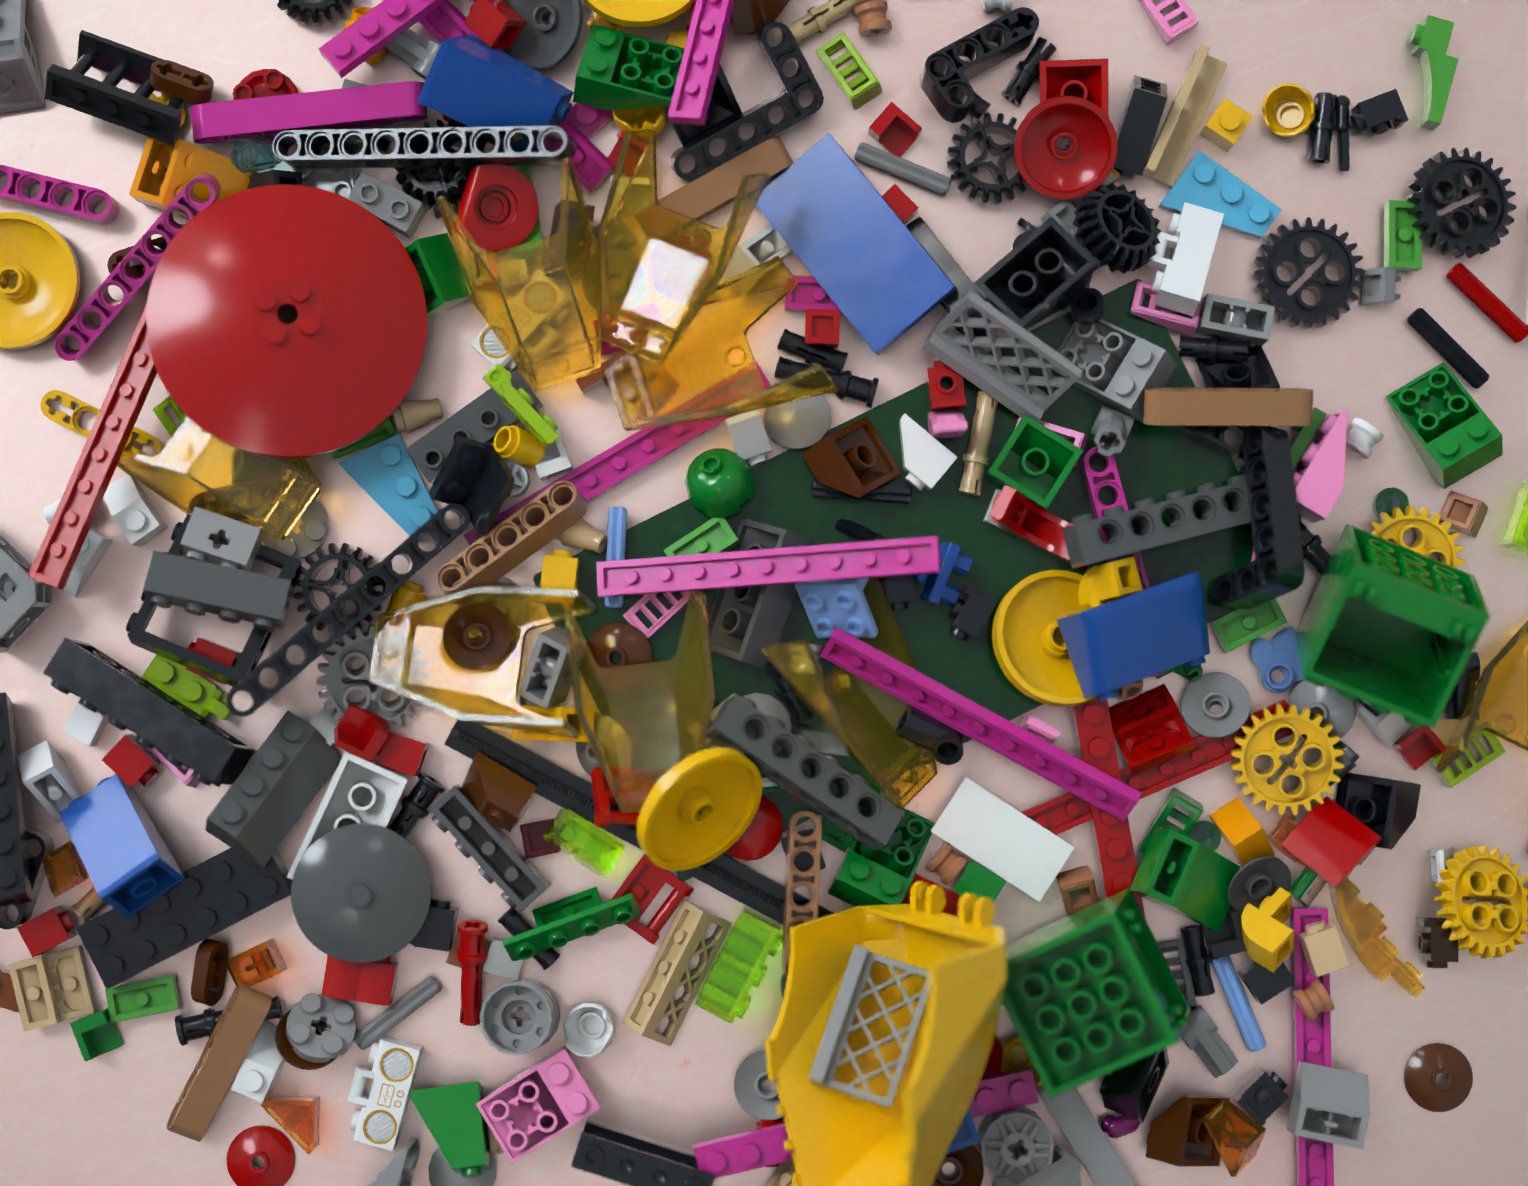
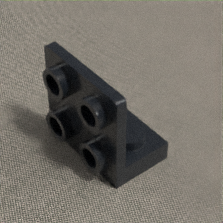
M458 435L429 494L433 500L447 504L462 505L468 511L470 521L477 533L486 536L490 527L496 523L499 510L506 497L511 494L515 478L494 449V446Z

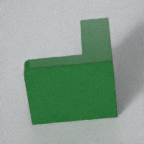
M970 861L959 880L954 882L952 888L962 895L965 893L973 894L978 899L985 897L992 899V902H994L1007 881L978 863Z
M108 1008L70 1023L85 1062L124 1045L117 1023L110 1022Z

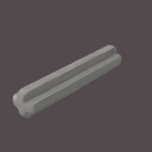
M864 142L860 143L856 150L855 160L939 195L945 196L951 184L950 177Z
M429 976L359 1030L354 1036V1042L362 1050L368 1048L439 993L442 989L440 983L433 976Z

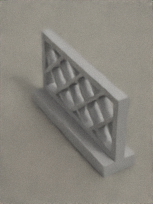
M972 291L943 320L940 319L935 324L923 346L924 350L1022 418L1026 414L1037 422L1041 419L1044 411L1071 387L1083 372L1082 369ZM970 305L982 314V318L969 317L966 308ZM952 326L963 327L965 336ZM972 327L986 328L988 337L974 336ZM994 328L1004 329L1010 334L1011 338L997 337ZM980 346L991 347L993 355ZM1000 347L1014 348L1016 357L1002 356ZM1022 348L1032 349L1038 353L1039 358L1025 357ZM1008 366H1019L1021 375ZM1028 367L1042 368L1044 376H1030ZM1050 368H1058L1068 376L1053 377ZM1037 386H1047L1049 395Z
M855 945L809 1076L811 1083L891 1109L929 998V971L870 952L868 948ZM874 962L889 967L894 978L875 987L870 978ZM894 969L899 970V971H902V972H905V973H903V974L897 976V974H896V972H895ZM912 975L926 979L922 992L908 998L900 981ZM868 982L871 987V990L864 993V990ZM897 983L905 1000L886 1009L878 992ZM875 995L882 1012L863 1020L858 1010L860 1002ZM919 1000L915 1011L911 1003ZM908 1005L913 1015L912 1023L910 1026L897 1032L889 1014ZM857 1015L860 1023L852 1026ZM886 1017L894 1034L875 1043L867 1025ZM863 1028L871 1045L852 1054L847 1044L849 1034ZM908 1033L905 1044H903L900 1037ZM897 1039L902 1049L900 1059L886 1065L878 1048ZM844 1049H846L849 1056L841 1059ZM874 1050L882 1067L863 1076L855 1059ZM852 1061L860 1078L847 1085L834 1081L838 1067ZM897 1066L892 1078L889 1070ZM885 1072L891 1083L887 1097L884 1098L872 1094L866 1081ZM863 1083L866 1091L854 1087Z

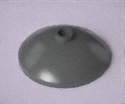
M504 0L527 22L510 50L503 49L506 54L531 68L542 69L558 64L574 49L583 24L581 0ZM552 13V21L550 23L549 16Z

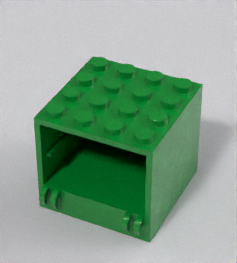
M1346 524L1296 630L1302 675L1313 685L1324 687L1326 684L1338 689V693L1347 699L1356 701L1360 698L1368 701L1379 712L1390 714L1392 711L1404 716L1403 719L1416 727L1426 725L1435 728L1490 618L1475 576Z
M1130 888L1006 945L1007 976L1002 1002L1050 1098L1178 1043L1185 1027L1190 1024L1188 1021L1192 1013Z

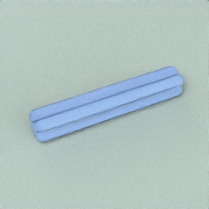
M624 507L609 508L606 561L625 560L627 509ZM623 596L605 597L604 604L608 608H621L623 606Z
M1230 956L1212 959L1211 963L1248 1050L1255 1052L1263 1049L1266 1046V1041Z

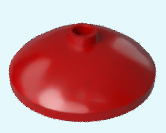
M1058 96L1039 103L1028 112L1020 123L1014 141L1015 162L1027 184L1044 196L1065 200L1079 198L1098 188L1111 173L1118 149L1116 132L1106 113L1093 102L1076 96ZM1061 138L1069 140V145L1065 149L1057 147V143Z

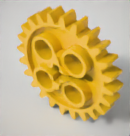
M1407 505L1404 515L1399 507H1393V517H1390L1385 512H1381L1380 518L1382 523L1379 524L1371 520L1368 522L1373 530L1371 534L1386 540L1391 538L1396 544L1425 556L1437 552L1440 562L1457 568V565L1466 563V560L1457 558V553L1463 551L1465 547L1454 545L1453 543L1460 534L1457 532L1447 533L1452 525L1450 521L1438 524L1441 517L1440 513L1434 512L1428 518V508L1421 507L1416 515L1414 506ZM1413 528L1416 531V540L1413 544L1406 546L1403 542V534L1407 529Z
M1277 703L1276 713L1271 714L1266 707H1263L1264 718L1259 719L1254 714L1250 715L1254 725L1252 727L1247 725L1241 726L1246 734L1245 737L1234 736V741L1241 748L1230 751L1232 756L1239 758V761L1230 764L1231 769L1242 771V773L1234 778L1235 782L1247 783L1241 790L1243 795L1254 792L1252 798L1254 805L1265 800V811L1269 812L1275 804L1277 805L1279 815H1283L1286 806H1290L1294 815H1297L1298 805L1301 804L1308 811H1311L1310 801L1313 799L1323 804V798L1320 793L1322 791L1329 794L1334 793L1329 782H1340L1341 780L1334 773V769L1344 768L1342 762L1335 760V757L1344 754L1343 749L1333 747L1340 740V737L1338 735H1327L1333 728L1331 723L1320 726L1323 718L1320 713L1309 718L1310 708L1305 706L1299 714L1297 713L1295 703H1291L1288 712H1284L1281 704ZM1281 727H1288L1293 732L1292 738L1286 743H1278L1274 739L1275 732ZM1303 734L1307 735L1306 740L1292 753V757L1295 760L1294 763L1291 765L1286 762L1281 767L1274 782L1271 784L1267 783L1268 778L1282 765L1280 755L1282 753L1289 755L1296 746L1300 736ZM1314 747L1320 750L1319 759L1312 764L1304 762L1302 759L1304 751ZM1262 754L1272 758L1270 767L1263 771L1253 767L1255 758ZM1288 775H1295L1300 779L1298 787L1292 791L1284 790L1281 787L1283 779Z
M1488 845L1469 847L1465 848L1464 851L1455 852L1453 859L1445 861L1448 869L1439 871V875L1444 879V882L1435 884V887L1442 891V896L1434 898V901L1442 903L1443 906L1442 909L1436 912L1437 915L1446 917V921L1441 926L1442 929L1451 928L1450 941L1460 939L1459 949H1469L1470 956L1480 955L1481 959L1506 956V953L1516 951L1515 945L1524 943L1521 934L1528 933V926L1525 924L1528 921V900H1526L1528 888H1524L1522 885L1526 881L1527 876H1518L1516 873L1520 865H1509L1510 855L1500 856L1499 848L1489 850ZM1477 898L1478 901L1502 900L1506 901L1507 905H1493L1488 902L1470 904L1463 903L1462 899L1471 900Z

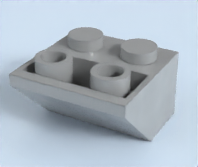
M1299 1061L1286 1129L1296 1136L1363 1149L1369 1120L1368 1075Z

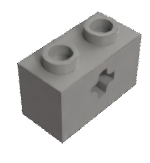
M364 171L359 175L347 198L371 212L387 227L412 239L427 211L421 201Z
M1207 293L1203 300L1195 333L1208 336L1219 335V338L1228 340H1250V344L1262 346L1270 337L1275 306Z
M195 506L180 545L186 558L251 571L263 541L261 528ZM222 539L226 540L227 545H221L219 549L215 548L214 543L220 544Z
M559 626L539 633L518 694L545 709L566 701L587 640Z

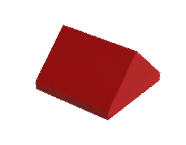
M1108 58L1040 61V103L1058 96L1081 97L1096 104L1109 118Z

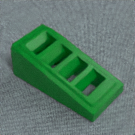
M1173 788L1139 844L1138 850L1145 854L1155 828L1172 829L1188 836L1204 812L1203 805L1180 790ZM1179 804L1189 810L1188 816L1175 809V805ZM1170 815L1182 822L1181 828L1166 820L1167 817Z

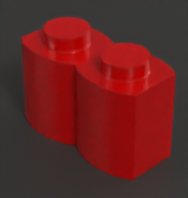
M328 955L321 996L390 1006L393 1000L398 963L391 962L392 956L373 962L355 963L339 960Z

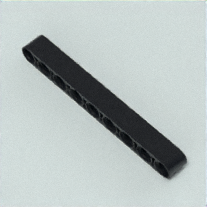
M558 126L286 130L277 134L272 144L275 156L296 169L458 167L487 164H504L508 166L563 165L570 162L576 153L575 142ZM528 139V148L518 153L517 147L519 143ZM557 139H563L562 147L556 152H551L552 143ZM462 140L461 149L451 154L453 144ZM491 140H496L494 149L491 152L484 153L485 145ZM396 141L394 151L390 154H385L388 144ZM429 141L428 149L424 153L418 154L419 146L423 142ZM363 142L362 150L358 154L353 155L355 145ZM297 143L296 152L288 156L289 148ZM330 143L329 151L324 155H320L323 145Z
M449 504L438 510L233 686L225 697L227 710L239 717L249 716L258 710L463 533L470 521L466 508L459 504ZM447 511H453L458 514L460 524L457 529H450L445 525L444 515ZM421 533L430 534L434 539V548L430 552L423 551L418 545V538ZM396 555L404 556L408 561L409 567L405 574H399L392 568V560ZM369 578H377L383 585L382 593L377 597L371 596L366 591L365 585ZM344 600H350L356 605L357 612L352 619H345L339 612L340 604ZM317 623H325L330 628V637L325 642H319L313 636V628ZM292 645H297L304 651V659L299 665L291 664L286 658L287 649ZM265 668L273 669L278 675V681L272 688H266L260 683L259 676ZM239 691H245L251 697V705L245 711H238L232 703L233 696Z

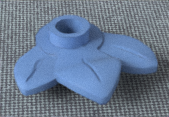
M1287 627L1277 632L1271 642L1258 637L1254 639L1251 647V659L1261 671V683L1268 691L1282 693L1290 689L1294 681L1305 680V676L1301 672L1296 632L1293 627ZM1276 669L1281 671L1283 676L1282 680L1278 683L1274 682L1271 678L1272 672Z

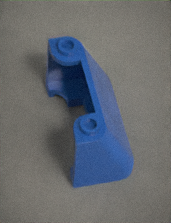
M1199 570L1168 579L1147 589L1057 620L1084 698L1097 696L1099 701L1119 695L1117 688L1184 663L1186 668L1200 665L1206 662L1204 656L1210 654L1204 586Z

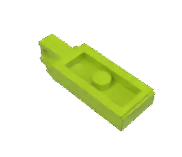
M497 363L483 376L482 379L500 397L499 399L544 447L550 446L559 437L555 432L558 429L556 423L545 413L540 416L531 406L534 404L533 399L522 388L516 390L512 386L511 373Z
M156 654L142 675V678L205 718L212 713L224 721L228 720L231 715L225 706V702L220 699L224 692L219 689V686L204 676L186 670V667Z

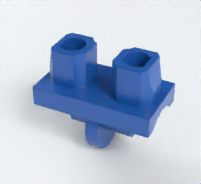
M942 542L940 547L941 573L918 574L916 582L925 585L920 599L934 604L939 602L951 605L956 604L961 588L947 583L950 573L954 571L966 576L973 562L971 557L959 551L961 546Z

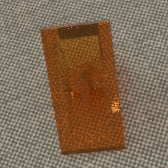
M71 841L41 858L50 890L55 898L90 878Z
M274 938L229 958L227 964L235 985L237 986L240 983L248 987L288 969Z
M270 1096L260 1105L308 1154L319 1145L320 1096Z
M1222 1099L1202 1120L1230 1176L1236 1177L1256 1157L1266 1128L1229 1100Z

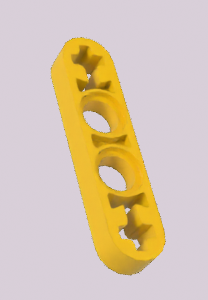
M52 390L46 393L40 403L41 411L48 419L87 438L91 430H83L79 424L80 416L85 412L91 411L97 418L100 409L59 390ZM62 397L61 403L74 410L72 416L61 411H57L53 415L54 408L50 406L52 400L59 401ZM134 426L122 455L146 466H156L164 459L166 451L160 439ZM136 433L140 434L136 441L147 446L154 442L153 449L157 451L154 457L148 456L145 460V453L135 447H132L131 453L127 452L134 444Z

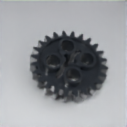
M1466 147L1459 151V153H1457L1455 148H1451L1445 154L1441 151L1434 155L1433 159L1429 158L1422 163L1423 168L1414 173L1418 180H1414L1408 185L1411 190L1416 192L1406 197L1407 201L1415 203V207L1407 211V214L1417 215L1418 220L1412 224V227L1422 226L1424 230L1419 236L1420 239H1424L1427 236L1432 238L1429 248L1432 249L1439 244L1442 245L1441 255H1446L1452 249L1454 258H1459L1464 253H1466L1468 258H1472L1478 252L1482 255L1489 251L1490 247L1493 248L1501 243L1500 238L1509 233L1505 226L1512 224L1515 220L1507 214L1517 209L1516 205L1508 203V199L1516 195L1515 192L1506 191L1505 186L1511 180L1500 179L1499 175L1502 173L1503 167L1493 170L1491 168L1493 163L1492 157L1482 162L1481 151L1476 152L1471 157L1469 149ZM1464 175L1471 180L1472 187L1466 184ZM1436 189H1439L1443 193L1444 200L1438 198L1435 191ZM1481 190L1486 192L1485 196L1479 197L1469 204H1464L1442 216L1437 215L1438 210L1444 209L1454 202H1459ZM1479 206L1485 209L1487 218L1482 216ZM1451 219L1456 221L1459 227V231L1455 230L1452 227L1450 222Z
M1307 217L1303 222V226L1300 227L1299 222L1293 219L1290 222V231L1282 224L1277 228L1279 237L1273 233L1266 237L1271 246L1266 244L1259 246L1258 250L1265 257H1256L1253 261L1256 265L1261 266L1260 270L1252 273V277L1261 279V283L1254 287V291L1264 290L1265 295L1259 302L1265 303L1270 301L1272 303L1271 306H1275L1274 312L1277 310L1281 312L1279 322L1282 323L1288 317H1292V327H1297L1301 320H1304L1306 329H1310L1313 326L1314 319H1316L1318 325L1323 327L1327 324L1326 316L1335 322L1339 319L1337 309L1347 313L1350 307L1346 301L1355 302L1358 300L1359 297L1352 290L1361 289L1364 285L1360 281L1355 280L1356 277L1365 273L1364 269L1355 268V264L1362 260L1363 256L1352 255L1351 252L1357 247V243L1346 245L1345 240L1349 233L1345 232L1338 237L1335 234L1337 224H1334L1327 230L1325 229L1324 219L1319 220L1316 226H1313L1311 218ZM1301 242H1310L1315 247L1314 257L1303 255L1300 249ZM1325 251H1328L1330 256L1312 273V277L1303 282L1292 295H1288L1287 290L1305 273V269L1314 264ZM1282 265L1290 269L1292 274L1290 281L1286 282L1279 279L1276 272L1278 266ZM1326 265H1333L1339 270L1340 276L1338 281H1332L1325 275ZM1303 289H1309L1316 295V303L1314 305H1307L1303 302L1301 298Z

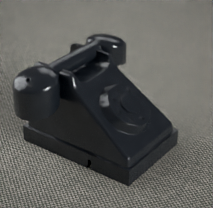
M1052 216L1035 231L1024 232L1018 235L1014 240L1013 250L974 282L975 289L994 308L1025 330L1056 312L1065 310L1069 305L1072 318L1081 325H1091L1098 322L1105 311L1104 298L1101 292L1095 288H1089L1093 272L1099 268L1098 261Z

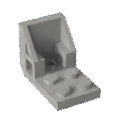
M0 0V113L44 107V94L35 51L25 26L26 0Z
M1 534L0 652L6 653L53 604V586L29 577L28 574L32 564Z

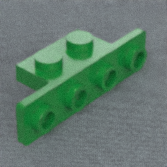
M597 887L533 909L532 912L537 928L504 939L503 944L512 961L526 960L533 957L536 953L550 948L562 947L569 941L577 938L595 935L607 927L625 924L641 915L640 907L632 893L602 903L600 893Z

